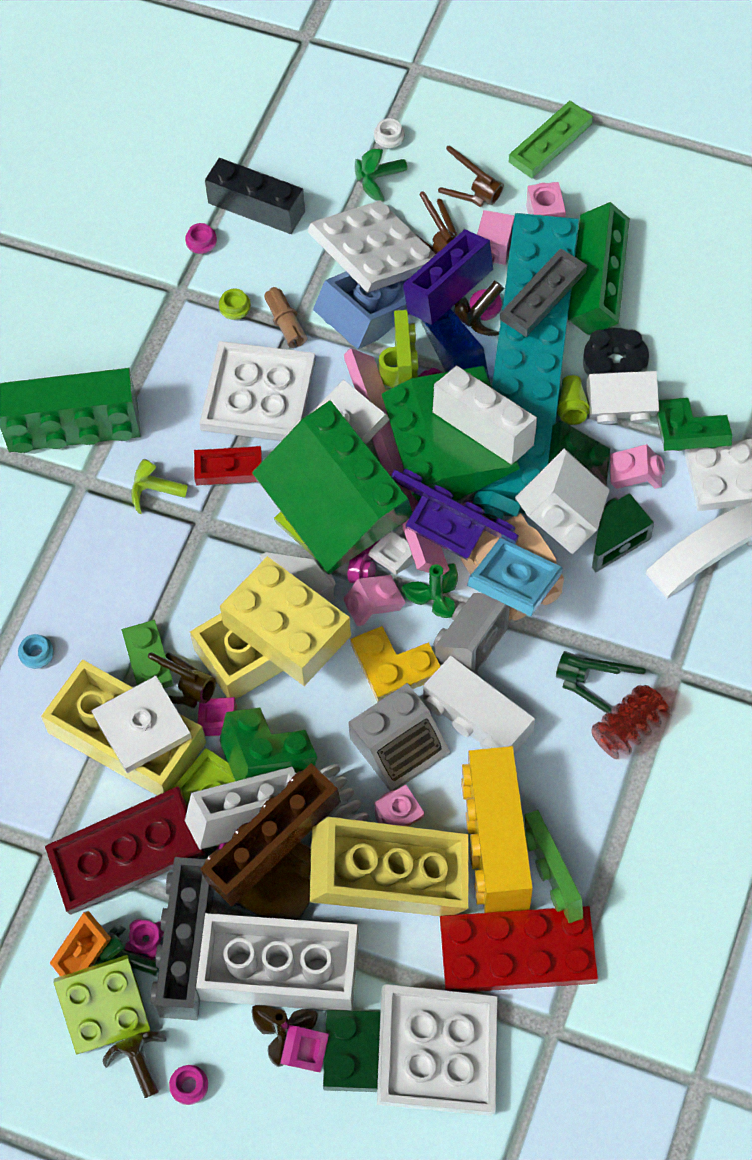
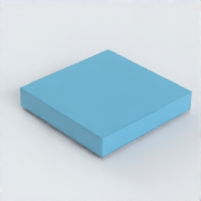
M499 538L470 575L467 586L531 617L560 578L563 567L505 539Z

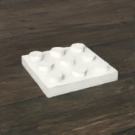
M381 200L313 221L308 229V233L367 293L410 278L436 255Z
M219 341L199 422L200 430L282 441L304 418L316 361L315 353Z
M385 984L381 992L377 1105L492 1116L496 1108L497 996Z

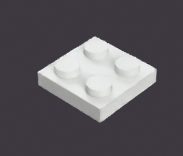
M752 439L732 441V446L685 449L684 455L698 512L739 507L752 502Z

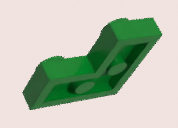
M689 397L658 400L659 411L656 417L664 451L732 446V431L727 415L693 417Z

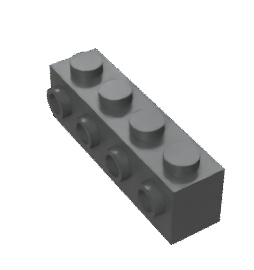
M175 857L173 872H168L166 894L169 895L168 908H163L161 915V931H164L163 945L158 944L156 951V967L159 968L158 982L153 981L150 999L151 1005L155 1006L160 1018L198 1021L200 998L196 990L204 920L205 913L211 914L214 896V889L206 882L200 870L206 859Z

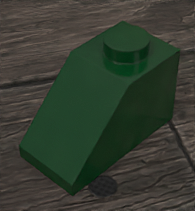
M630 493L620 499L615 497L604 506L599 522L592 569L595 573L649 541L652 537L654 522Z

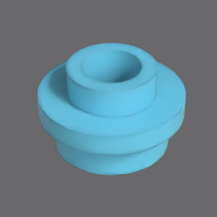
M38 634L25 637L18 648V656L21 663L32 669L46 666L54 654L50 640ZM34 650H42L41 654L31 656Z

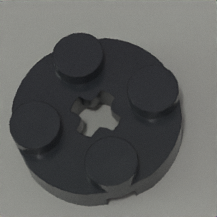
M623 328L596 330L592 332L589 341L585 345L583 368L588 376L589 374L645 372L648 368V347L642 340V335L636 330ZM612 354H618L623 358L620 359V363H614L612 358L607 357Z

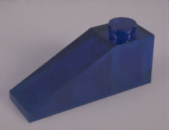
M451 308L433 325L421 320V324L445 372H450L456 366L461 369L484 366L488 374L484 347L460 321Z

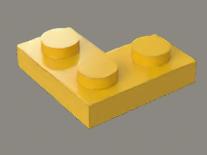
M383 626L350 638L352 649L377 702L406 683L412 689L424 685L440 668V664L429 642L396 655Z

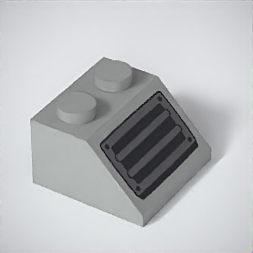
M408 683L348 722L350 740L389 791L397 790L450 754V750L429 709Z

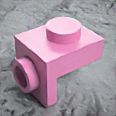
M647 444L610 454V480L616 489L646 481L654 489L662 487V475L665 473L663 459Z
M391 575L358 579L344 597L347 610L357 626L365 625L372 614L400 611L406 603Z
M407 785L387 792L378 801L374 802L375 818L378 823L408 827L424 817V811Z

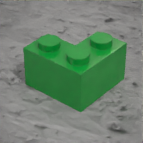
M260 707L230 711L225 714L219 741L235 781L293 767L295 773L305 770L311 763L314 766L316 765L318 757L306 730L271 734Z

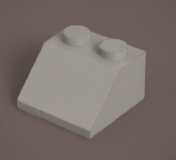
M473 593L466 603L460 602L452 616L454 621L448 629L442 628L434 640L435 656L439 664L442 665L451 655L477 674L508 629L510 606L483 593Z

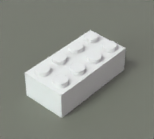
M205 913L196 983L199 998L201 1001L353 1011L359 944L358 924Z

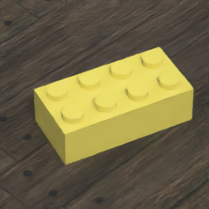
M82 659L41 715L47 732L155 795L172 789L206 745L202 726L179 714L191 733L192 738L133 771L126 773L91 710L127 692L133 687Z
M327 817L312 827L310 902L431 916L456 915L468 909V834Z

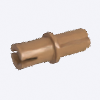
M277 287L270 288L269 291L265 292L264 298L274 316V325L280 327L290 348H295L294 340L298 347L307 341V335L296 318L297 311L290 307L281 289H277Z

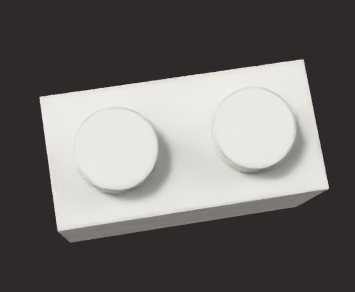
M657 371L589 374L586 380L587 401L590 406L588 419H597V424L617 423V418H630L632 423L651 421L650 417H655L659 411Z

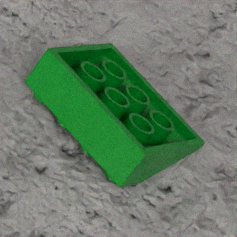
M484 366L463 369L492 388ZM448 372L411 378L382 393L403 467L422 477L421 483L431 489H434L435 485L440 486L454 495L452 500L457 501L520 469L518 460L511 465L433 413L434 384ZM411 491V494L419 502L421 496Z
M331 400L304 417L252 472L253 476L328 575L409 520L413 513L407 496Z

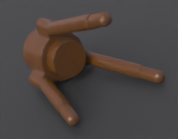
M447 146L446 150L477 175L471 187L475 195L440 187L438 192L472 202L479 207H482L485 202L493 205L500 197L504 184L483 172L452 146Z
M421 191L419 195L440 231L432 239L434 242L433 247L422 238L420 239L437 254L458 234L443 200L437 199V205L446 226L426 193Z

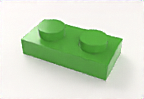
M155 620L121 629L137 686L154 676L158 678L164 689L174 686L170 670L148 658V654L152 652L166 659Z

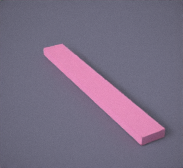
M350 348L344 354V359L354 388L388 417L382 398V393L386 392L374 357ZM388 421L374 435L372 440L381 465L391 476L394 469L402 473L404 467L390 421ZM397 484L409 499L413 512L418 501L411 494L410 490ZM408 520L404 522L402 527L417 570L429 573V568L434 564H438L443 568V575L448 572L449 567L442 547L407 529L406 524Z

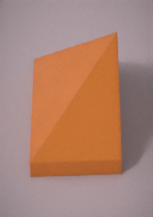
M89 911L83 912L50 961V965L59 976L91 967L112 938Z

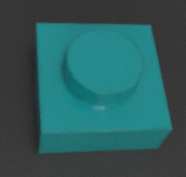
M476 491L472 503L484 509L485 513L483 515L495 520L497 518L502 519L503 516L517 517L521 506L518 502L493 491Z

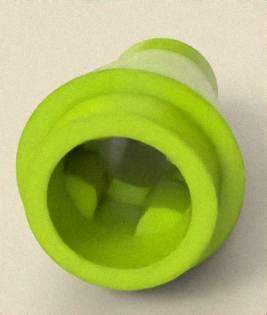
M568 375L562 380L557 414L565 423L578 425L586 420L590 406L582 387L581 378L576 375Z

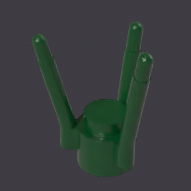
M564 651L556 671V678L564 680L562 688L575 692L603 712L617 719L619 717L617 711L578 686L577 683L586 682L590 669L613 674L627 672L642 675L646 673V669L633 665L586 658Z

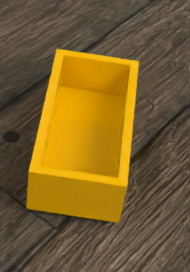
M513 746L468 750V764H462L461 787L463 800H466L467 812H465L467 834H470L471 867L472 869H479L475 870L476 882H474L476 905H483L484 913L530 910L533 887Z

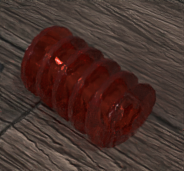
M638 685L633 688L631 694L623 697L621 703L613 706L612 713L608 712L602 716V722H596L592 725V736L609 756L619 759L618 750L626 755H630L632 748L628 741L637 746L640 745L642 739L638 732L645 736H650L652 729L648 723L655 727H660L662 720L658 714L665 718H670L672 711L661 694L648 685Z

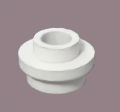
M391 118L380 121L374 130L375 142L384 148L399 146L405 137L401 124Z

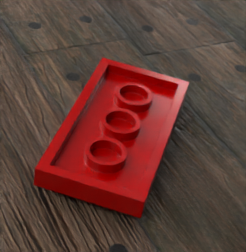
M582 906L583 918L572 923L568 922L563 910L557 912L555 908L440 916L445 991L464 993L597 984L598 974L590 906Z

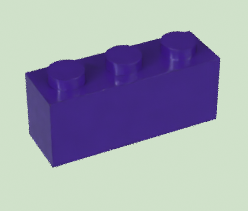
M464 229L405 281L403 289L408 314L433 325L493 270L490 240Z

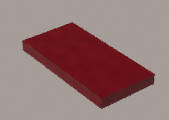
M179 786L45 845L58 889L68 914L72 915L172 870L175 857L197 859L206 855L204 848L199 849L185 822L188 805Z

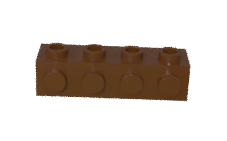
M312 763L305 770L296 773L289 780L285 789L276 797L274 796L266 801L259 813L249 823L241 825L226 845L214 851L206 859L204 865L200 868L206 882L232 907L312 830L313 826L320 823L341 803L338 788Z

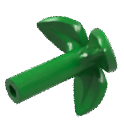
M371 149L362 156V160L355 159V176L357 182L363 179V190L370 198L383 202L385 201L384 196L375 179L406 171L407 162L405 159L379 164L383 149Z
M455 563L448 564L449 571L444 575L442 566L438 564L432 565L429 568V587L423 582H410L402 586V592L407 599L418 605H423L433 600L432 613L441 618H451L457 606L453 599L443 596V594L449 593L456 588L458 572Z

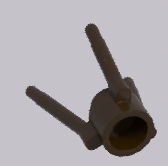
M152 652L148 654L150 660L181 676L178 689L182 691L183 696L168 695L173 704H182L194 709L197 702L205 704L212 698L216 687V680L213 676L201 672L170 652H167L165 655L167 659Z

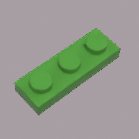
M569 100L509 154L508 162L532 179L592 125L593 116Z
M539 810L524 814L528 852L534 850L538 858L535 860L539 876L543 882L548 880L552 887L550 896L556 911L563 910L569 923L582 919L581 895Z

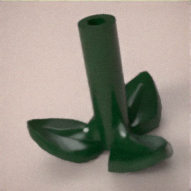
M119 924L113 927L108 932L112 939L98 957L96 965L128 955L133 969L155 976L158 971L156 960L123 949L124 944L119 937L126 928Z

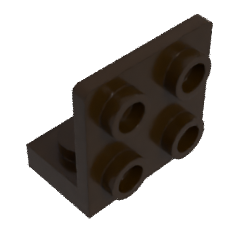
M299 842L236 903L263 918L300 920L311 903V848Z

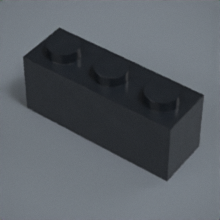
M218 158L205 178L208 204L292 235L305 213L303 188L223 158Z

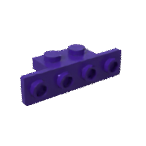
M394 469L391 474L392 479L397 484L421 496L406 524L407 529L467 561L484 530L498 538L505 539L515 545L517 544L519 535L514 533L516 528L510 523L497 518L496 522L483 516L485 511L469 502H466L464 506L452 500L454 495L451 492L435 485L434 489L421 483L423 478L408 469H404L402 473Z

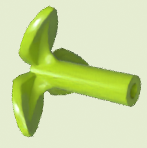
M143 459L135 472L134 483L131 489L132 502L137 513L142 514L140 495L143 490L148 488L185 498L188 485L150 475L156 466L149 460Z

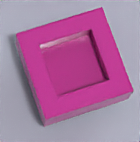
M235 697L211 698L205 704L199 702L197 724L202 726L205 736L221 735L226 712L237 711Z
M289 1025L280 1064L320 1073L329 1034Z

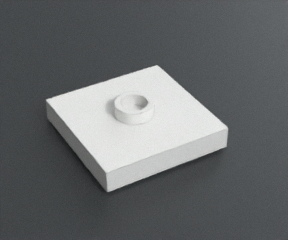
M344 379L313 410L315 411L331 400L365 444L390 420L383 411Z
M156 676L91 710L126 773L133 771L192 738L191 733Z

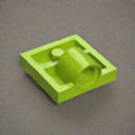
M407 310L394 311L395 347L386 348L379 355L381 379L384 385L392 388L411 378L418 377L415 323H408Z
M128 955L53 979L76 1055L132 1037L141 1032L150 1031L139 986Z

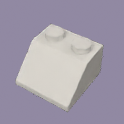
M563 449L515 498L530 519L573 554L597 531L609 489L568 451Z

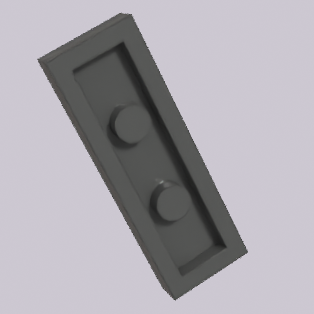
M560 248L501 311L500 320L527 337L586 273L587 264Z

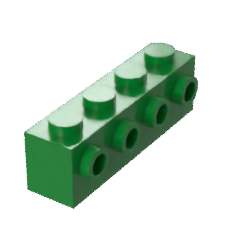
M611 202L580 214L575 258L587 264V269L583 277L571 289L568 320L587 335H591L596 330H604L619 324L630 218Z

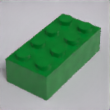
M130 368L0 383V429L8 452L27 453L36 449H60L69 445H94L102 441H127L131 438L141 437L138 402Z

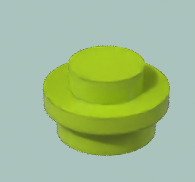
M236 288L225 291L218 303L220 313L225 318L231 320L245 317L251 309L249 297L242 290Z

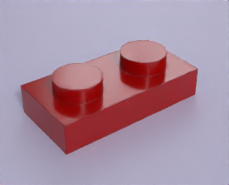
M261 446L194 450V479L196 486L258 482L252 472L262 462Z

